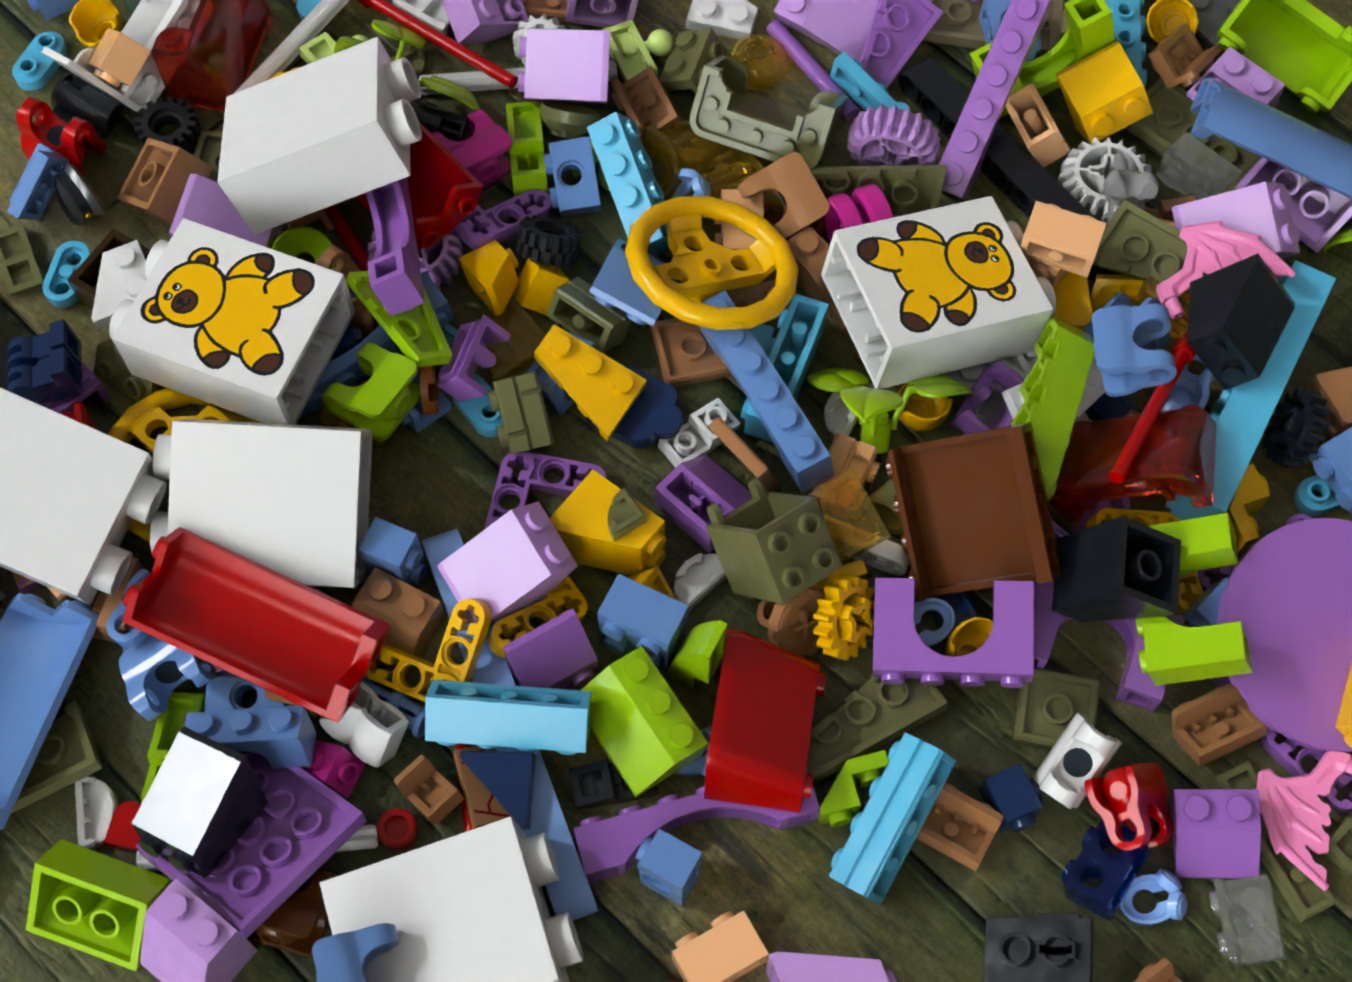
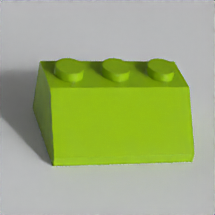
M642 646L608 665L580 690L592 691L590 729L635 797L640 796L700 758L708 745V742Z
M60 839L34 864L26 931L136 972L141 967L140 955L145 912L171 884V879Z

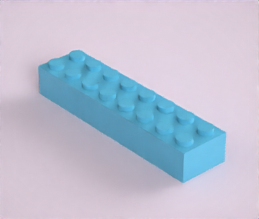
M1295 260L1291 268L1296 272V275L1292 278L1289 276L1277 278L1295 302V308L1261 376L1228 390L1222 388V392L1208 416V421L1196 441V446L1179 476L1180 479L1165 505L1179 519L1186 520L1226 513L1336 280L1335 277Z

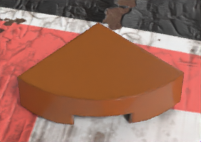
M433 366L419 367L424 415L437 414V411H439V389L436 386L438 379L435 368Z

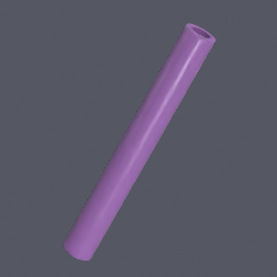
M773 20L767 26V32L821 92L828 90L846 95L780 20ZM848 97L842 116L847 121H850L858 115L860 109Z

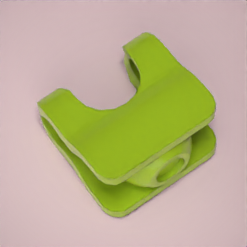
M369 342L360 348L356 356L362 371L371 378L365 384L354 387L338 382L332 383L322 394V398L331 413L352 424L355 428L373 429L372 439L381 442L391 436L419 401L421 390L420 386L412 381L418 372L417 365L413 360L401 354L389 352Z

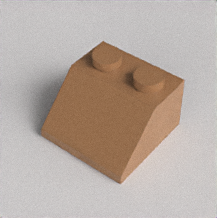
M147 138L117 199L172 225L190 173L210 179L209 175L213 167L178 146Z
M376 567L354 598L352 607L391 625L384 643L385 645L392 646L421 658L446 618L440 600ZM381 655L378 656L375 662L377 666L394 670L397 664L389 665L380 660ZM409 665L406 668L404 674L405 681L413 671L414 665Z

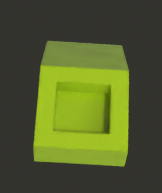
M886 750L846 760L820 806L819 825L830 823L831 827H839L852 822L853 817L859 813L861 807L855 784L859 783L860 787L871 786L877 777L882 776L889 763Z

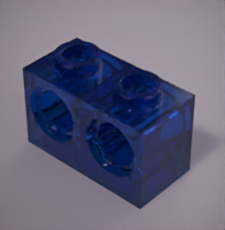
M1102 818L1097 827L1091 826L1086 832L1081 845L1083 848L1077 860L1071 859L1067 863L1061 880L1063 881L1067 899L1110 921L1148 858L1149 848L1147 843L1144 847L1131 851L1122 850L1115 855L1104 853L1103 850L1107 846L1114 844L1108 836ZM1124 826L1121 827L1125 839L1128 841L1135 839L1136 832ZM1089 878H1098L1103 881L1097 888H1087L1082 885Z

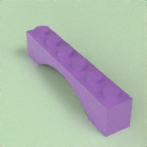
M1011 0L940 160L939 165H947L942 191L965 201L967 200L1008 97L1052 9L1051 0Z
M407 177L365 193L376 234L375 257L367 262L370 287L391 317L425 303Z
M813 785L811 798H802L800 813L704 799L705 786L696 790L695 795L681 798L678 794L666 796L657 801L658 805L642 809L641 805L630 806L620 810L619 816L604 819L603 816L587 818L581 821L580 826L573 828L588 883L627 873L635 862L637 852L647 836L653 839L658 829L669 833L673 829L691 822L716 817L747 819L761 822L778 830L818 820L820 806Z

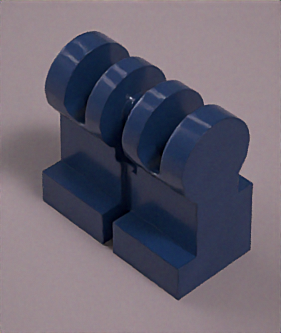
M64 319L50 323L49 332L34 337L20 336L10 341L8 345L9 372L7 391L37 404L41 400L48 398L53 403L82 394V370L79 367L81 366V341Z

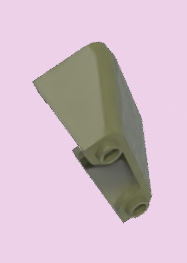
M720 55L704 65L689 119L691 129L696 135L773 162L791 152L800 153L809 169L814 168L820 162L844 113L849 96L834 91H822L813 98L809 110L805 111L746 91L749 82V72L744 63L737 59Z

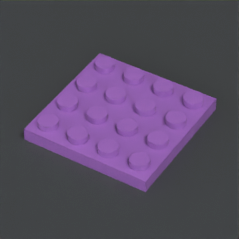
M249 751L238 753L246 756L269 804L206 879L192 871L184 874L176 869L168 858L159 855L157 858L152 857L139 844L136 845L137 850L146 860L172 881L175 878L237 929L245 940L367 822L362 811L301 767L272 769L269 761L264 756Z

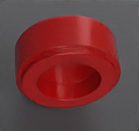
M392 808L384 812L379 818L377 835L385 847L396 851L404 850L415 842L418 836V824L412 813L408 810Z

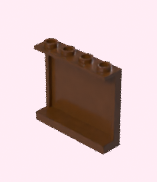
M1032 422L904 445L887 451L886 470L889 478L894 481L896 491L894 509L897 516L901 517L904 532L901 536V542L905 554H909L912 568L909 572V578H915V592L917 593L918 601H924L936 595L990 588L994 586V580L1037 581V584L1053 582L1062 575Z

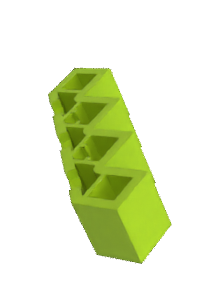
M1051 315L1033 345L1038 359L1019 389L1025 402L1010 425L1032 422L1047 501L1055 493L1056 481L1065 452L1070 443L1071 431L1078 407L1083 398V390L1090 366L1095 357L1094 341L1090 334Z

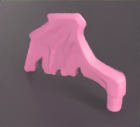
M1213 221L1182 227L1179 238L1187 244V254L1183 268L1160 282L1156 287V292L1160 303L1169 310L1172 320H1177L1186 314L1178 298L1190 289V282L1257 253L1276 277L1289 276L1292 278L1296 275V272L1261 241V235L1223 226V221Z
M1326 751L1311 773L1306 775L1280 777L1269 768L1259 771L1257 775L1256 789L1259 792L1260 814L1265 822L1275 854L1281 852L1324 891L1329 888V885L1326 883L1327 870L1313 860L1305 846L1318 855L1328 854L1330 836L1324 831L1323 827H1330L1331 825L1329 817L1331 808L1329 804L1322 802L1318 796H1328L1335 779L1344 772L1352 775L1351 755L1342 751Z

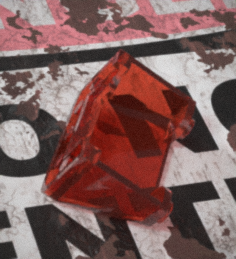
M200 0L189 29L170 27L160 32L151 53L168 95L174 96L176 102L181 98L185 100L186 104L225 111L226 97L232 95L250 76L270 25L271 13L266 1Z
M1186 405L1177 410L1160 412L1126 478L1120 484L1111 481L1109 473L1141 415L1095 422H1075L1070 435V443L1065 452L1056 481L1055 493L1048 502L1068 522L1080 521L1086 509L1088 511L1096 510V501L1160 493L1168 502L1176 501L1177 494L1190 497L1193 507L1213 505L1216 422L1196 405Z

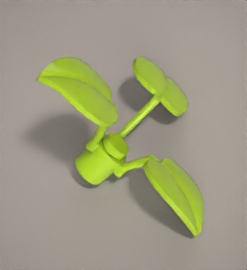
M382 20L372 21L371 26L375 31L399 41L395 60L403 57L406 43L420 49L424 48L426 40L410 29L398 27ZM342 36L336 42L334 54L363 43V41L349 36ZM433 75L430 78L422 77L419 80L420 88L426 86L464 103L474 111L480 109L474 95L458 83Z
M827 368L806 375V381L814 387L827 392H840V398L859 419V424L862 425L860 441L875 446L878 449L877 454L886 453L889 450L891 430H897L898 420L911 395L917 393L920 396L930 398L961 394L972 395V390L967 386L945 375H936L908 382L909 386L902 397L890 390L865 387L869 385L868 377L859 371L849 368ZM896 409L892 419H888L889 414L887 412Z

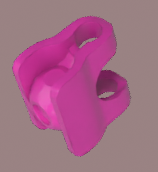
M479 109L466 115L468 118L466 127L469 139L452 141L440 132H433L431 134L484 188L511 173V162L504 153L511 149L512 138L502 127L495 124L486 112Z

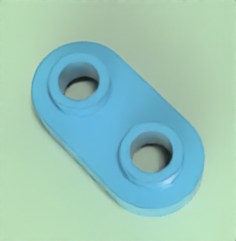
M51 31L40 33L32 40L12 68V74L21 89L36 91L43 88L60 67V64L42 53L43 48L47 47L67 57L68 48L60 34Z
M65 242L57 248L44 279L42 290L49 303L55 307L66 308L78 301L67 280L91 254L83 242ZM80 261L78 264L72 265L73 262Z
M474 374L473 380L485 387L487 391L492 390L481 376ZM487 393L483 397L461 402L453 398L454 404L479 434L485 437L498 436L496 426L503 425L500 412L495 411L496 415L491 418L484 416L485 413L492 411Z
M1318 475L1304 479L1293 495L1294 504L1297 509L1308 516L1317 517L1342 508L1337 502L1331 487ZM1311 490L1318 491L1321 497L1314 496Z

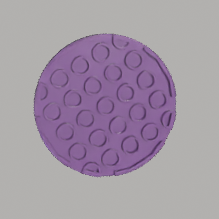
M1312 518L1296 521L1272 531L1254 543L1240 557L1239 563L1234 565V570L1229 577L1228 583L1223 588L1218 607L1217 624L1242 622L1249 639L1253 672L1228 677L1233 687H1237L1241 696L1249 705L1248 709L1271 730H1276L1293 740L1294 743L1313 750L1352 752V748L1344 741L1345 736L1335 727L1352 663V521L1338 518Z

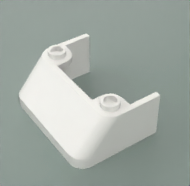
M209 0L140 1L121 33L148 48L151 52L131 87L121 83L117 88L93 75L96 68L87 63L96 48L83 49L78 53L74 61L47 47L43 48L42 53L82 80L123 103L128 108L136 112L141 108L148 110L146 103L151 101L155 104L156 98L162 93L208 19L210 3Z

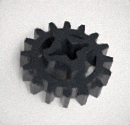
M1296 388L1293 395L1289 393L1285 395V403H1277L1276 415H1272L1269 420L1272 424L1264 432L1269 438L1263 444L1264 448L1269 449L1266 457L1272 459L1273 463L1286 468L1292 467L1297 469L1300 462L1307 464L1309 454L1313 453L1316 455L1318 453L1317 443L1325 441L1326 437L1322 432L1330 426V422L1325 420V417L1331 412L1330 408L1325 407L1328 400L1321 397V394L1304 388V390Z

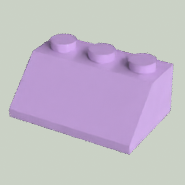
M1261 156L1235 187L1240 189L1262 182L1285 184L1291 196V214L1293 223L1298 228L1300 240L1316 253L1324 247L1352 216V199Z

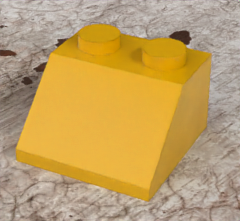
M1118 41L1055 74L1076 130L1089 144H1091L1094 137L1100 141L1153 113L1144 85Z

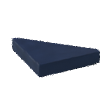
M460 751V758L519 826L524 830H530L536 755L533 752Z

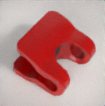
M28 97L17 111L16 123L21 132V147L29 160L37 144L43 143L70 160L69 163L74 164L85 178L83 159L86 149L103 155L107 150L106 143L97 136L91 122L74 116L70 123H67L60 119L46 102L37 98ZM33 115L36 118L35 122H32Z
M1136 763L1109 771L1105 777L1085 780L1084 786L1088 799L1095 811L1103 818L1108 836L1116 847L1125 851H1131L1141 847H1157L1166 844L1170 840L1173 833V823L1166 805L1167 785L1163 772L1157 763ZM1149 817L1156 819L1160 825L1159 835L1155 838L1151 837L1152 828ZM1124 821L1134 838L1132 841L1125 839L1122 834L1121 827Z

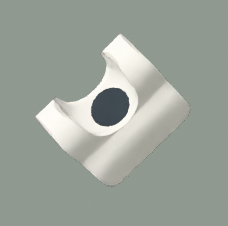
M1079 712L1072 718L1033 777L1043 792L1068 809H1077L1087 795L1084 786L1085 780L1099 778L1123 743L1118 738L1108 734L1105 736L1099 732Z

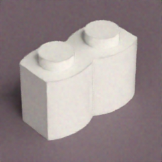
M362 682L360 685L361 691L339 723L322 715L319 722L332 738L348 744L351 751L362 762L378 768L395 757L409 722L401 711L393 705L379 700L377 694Z

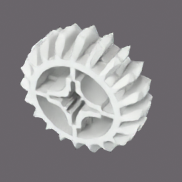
M1109 136L1103 143L1094 137L1091 144L1082 141L1077 149L1072 148L1061 165V172L1058 178V182L1094 218L1106 223L1108 221L1109 203L1104 194V180L1110 171L1114 170L1115 154L1117 152L1123 153L1127 159L1129 170L1152 172V165L1144 164L1145 154H1135V145L1126 148L1124 147L1123 139L1115 144L1111 142Z

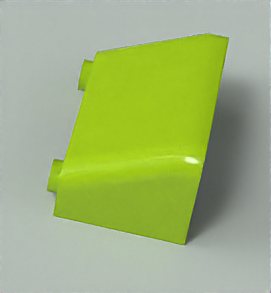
M1240 0L1216 33L1219 39L1217 44L1224 51L1232 47L1285 84L1286 89L1302 99L1300 104L1314 114H1317L1318 111H1329L1352 82V27L1349 25L1344 28L1306 0Z

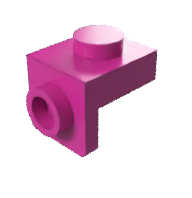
M315 739L311 766L301 768L340 796L348 798L365 767V763L343 746Z

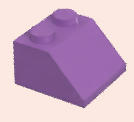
M573 608L503 646L510 672L517 686L565 690L575 686L576 689L587 685L599 673L598 659Z
M1174 789L1170 797L1171 820L1173 823L1174 875L1177 878L1258 879L1261 847L1258 789Z

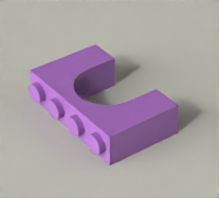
M875 578L874 678H881V682L886 684L905 683V678L921 679V684L933 686L943 685L945 680H961V685L969 687L984 686L985 681H1001V686L1007 688H1021L1025 686V682H1032L1034 675V581L994 580L993 627L988 639L980 648L967 655L945 656L928 648L916 632L914 624L915 578Z
M1034 581V668L1044 669L1049 659L1058 628L1066 621L1072 619L1052 611L1054 581L1037 584V581ZM1178 614L1166 616L1172 622L1181 626L1184 625L1186 617ZM1135 618L1106 620L1105 622L1109 623L1119 632L1127 650L1126 666L1116 700L1154 712L1163 699L1166 685L1155 686L1149 674L1143 673L1141 670L1139 650L1145 649L1144 636H1139Z

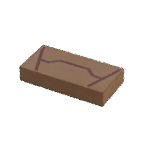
M478 746L455 750L453 757L472 828L475 829L510 817L511 815L460 758V751L496 752L495 748L483 749Z

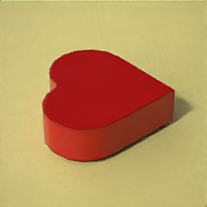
M127 801L116 808L104 840L106 846L137 853L136 845L140 837L134 829L132 822L141 806L139 803Z

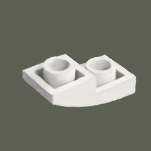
M717 398L690 414L688 423L681 427L676 436L669 439H660L658 448L676 468L682 462L709 454L722 443L708 427L717 417H721L734 432L740 427L741 423L723 402Z

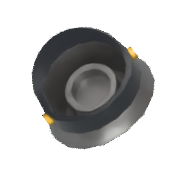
M67 163L61 172L54 175L58 201L64 213L73 224L81 226L85 220L93 215H106V208L103 202L74 164Z

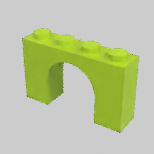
M1070 0L1064 3L1067 28L1063 37L1044 55L1025 62L1010 95L1029 84H1034L1042 97L1060 87L1055 75L1056 73L1114 43L1113 17L1104 0ZM993 41L970 53L976 79ZM1004 106L1000 118L1009 114L1006 106Z
M1228 513L1148 526L1181 540L1179 579L1194 571L1239 563L1235 528ZM1166 616L1135 618L1138 634L1140 637L1144 636L1145 649L1139 650L1141 670L1143 673L1149 674L1155 686L1253 673L1249 639L1241 621L1202 627H1186L1172 622Z

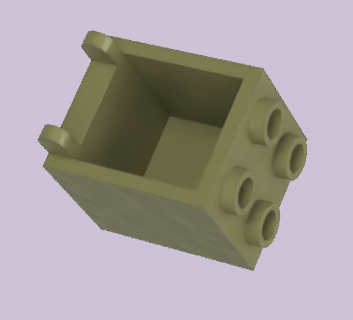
M755 478L748 482V488L752 495V499L724 516L716 503L706 508L711 520L706 529L734 594L785 604L843 567L816 497L767 492L764 490L762 483Z

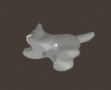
M1122 152L1115 154L1114 170L1110 171L1104 180V194L1109 203L1107 224L1124 199L1145 211L1146 201L1155 198L1158 193V182L1155 175L1150 171L1139 172L1129 170L1127 159Z

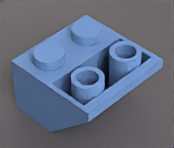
M618 238L592 284L589 293L595 295V300L609 308L615 306L627 312V317L633 322L640 325L647 323L654 326L662 309L656 306L633 280L625 255L627 242ZM649 254L650 260L654 265L664 264L663 261Z
M618 573L597 612L599 641L603 642L602 645L607 650L618 655L628 654L642 646L657 669L659 668L667 672L676 655L688 623L689 605Z

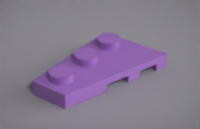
M879 0L859 60L865 72L875 82H880L887 89L943 11L929 0Z

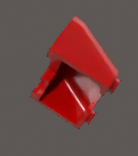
M728 629L708 747L704 799L800 813L802 798H811L814 774L806 773L815 697L816 695L823 696L826 673L819 672L820 664L745 631Z

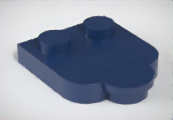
M625 364L626 368L645 378L647 382L611 437L633 448H646L652 445L658 438L669 439L676 436L682 427L683 416L679 409L680 401L675 388L666 382ZM585 417L589 426L599 430L589 417Z

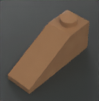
M808 225L788 240L799 268L797 284L812 299L828 303V315L844 330L845 324L821 276L830 246Z

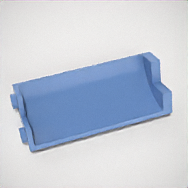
M1210 77L1202 80L1190 111L1198 114L1190 135L1203 140L1214 134L1352 199V144Z
M18 593L8 603L0 620V830L4 829L97 628L96 622L99 614L92 612L93 609L84 602L65 600L56 609H53L36 595Z

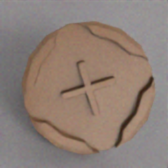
M811 586L785 604L762 600L757 609V619L761 625L768 629L769 642L802 657L814 654L820 648L816 645L820 635L813 634V629L818 625V620L813 618V614L817 613L818 598L824 599L826 596L824 591Z

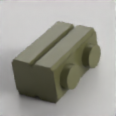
M576 277L569 281V283L557 287L546 313L547 317L557 324H561L563 328L572 334L594 342L598 351L604 354L611 350L612 347L623 343L632 320L627 317V312L615 306L609 308L597 302L594 298L595 295L589 293L591 285L580 277Z
M533 371L492 381L493 389L488 390L487 394L492 412H500L503 425L496 426L501 448L508 447L510 454H515L553 444L554 441L537 372Z

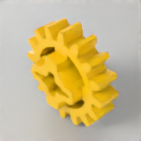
M843 574L842 578H833L832 586L825 585L824 593L826 596L824 599L818 598L817 613L813 614V618L818 620V625L813 629V634L820 635L816 645L823 648L824 655L849 660L850 656H858V647L864 649L867 647L865 638L867 635H873L874 615L872 610L875 606V600H871L874 588L867 587V580Z

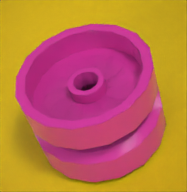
M869 184L856 188L852 192L851 198L845 193L827 197L826 199L830 207L827 214L823 216L829 244H831L835 230L893 218V215L880 188L875 184Z

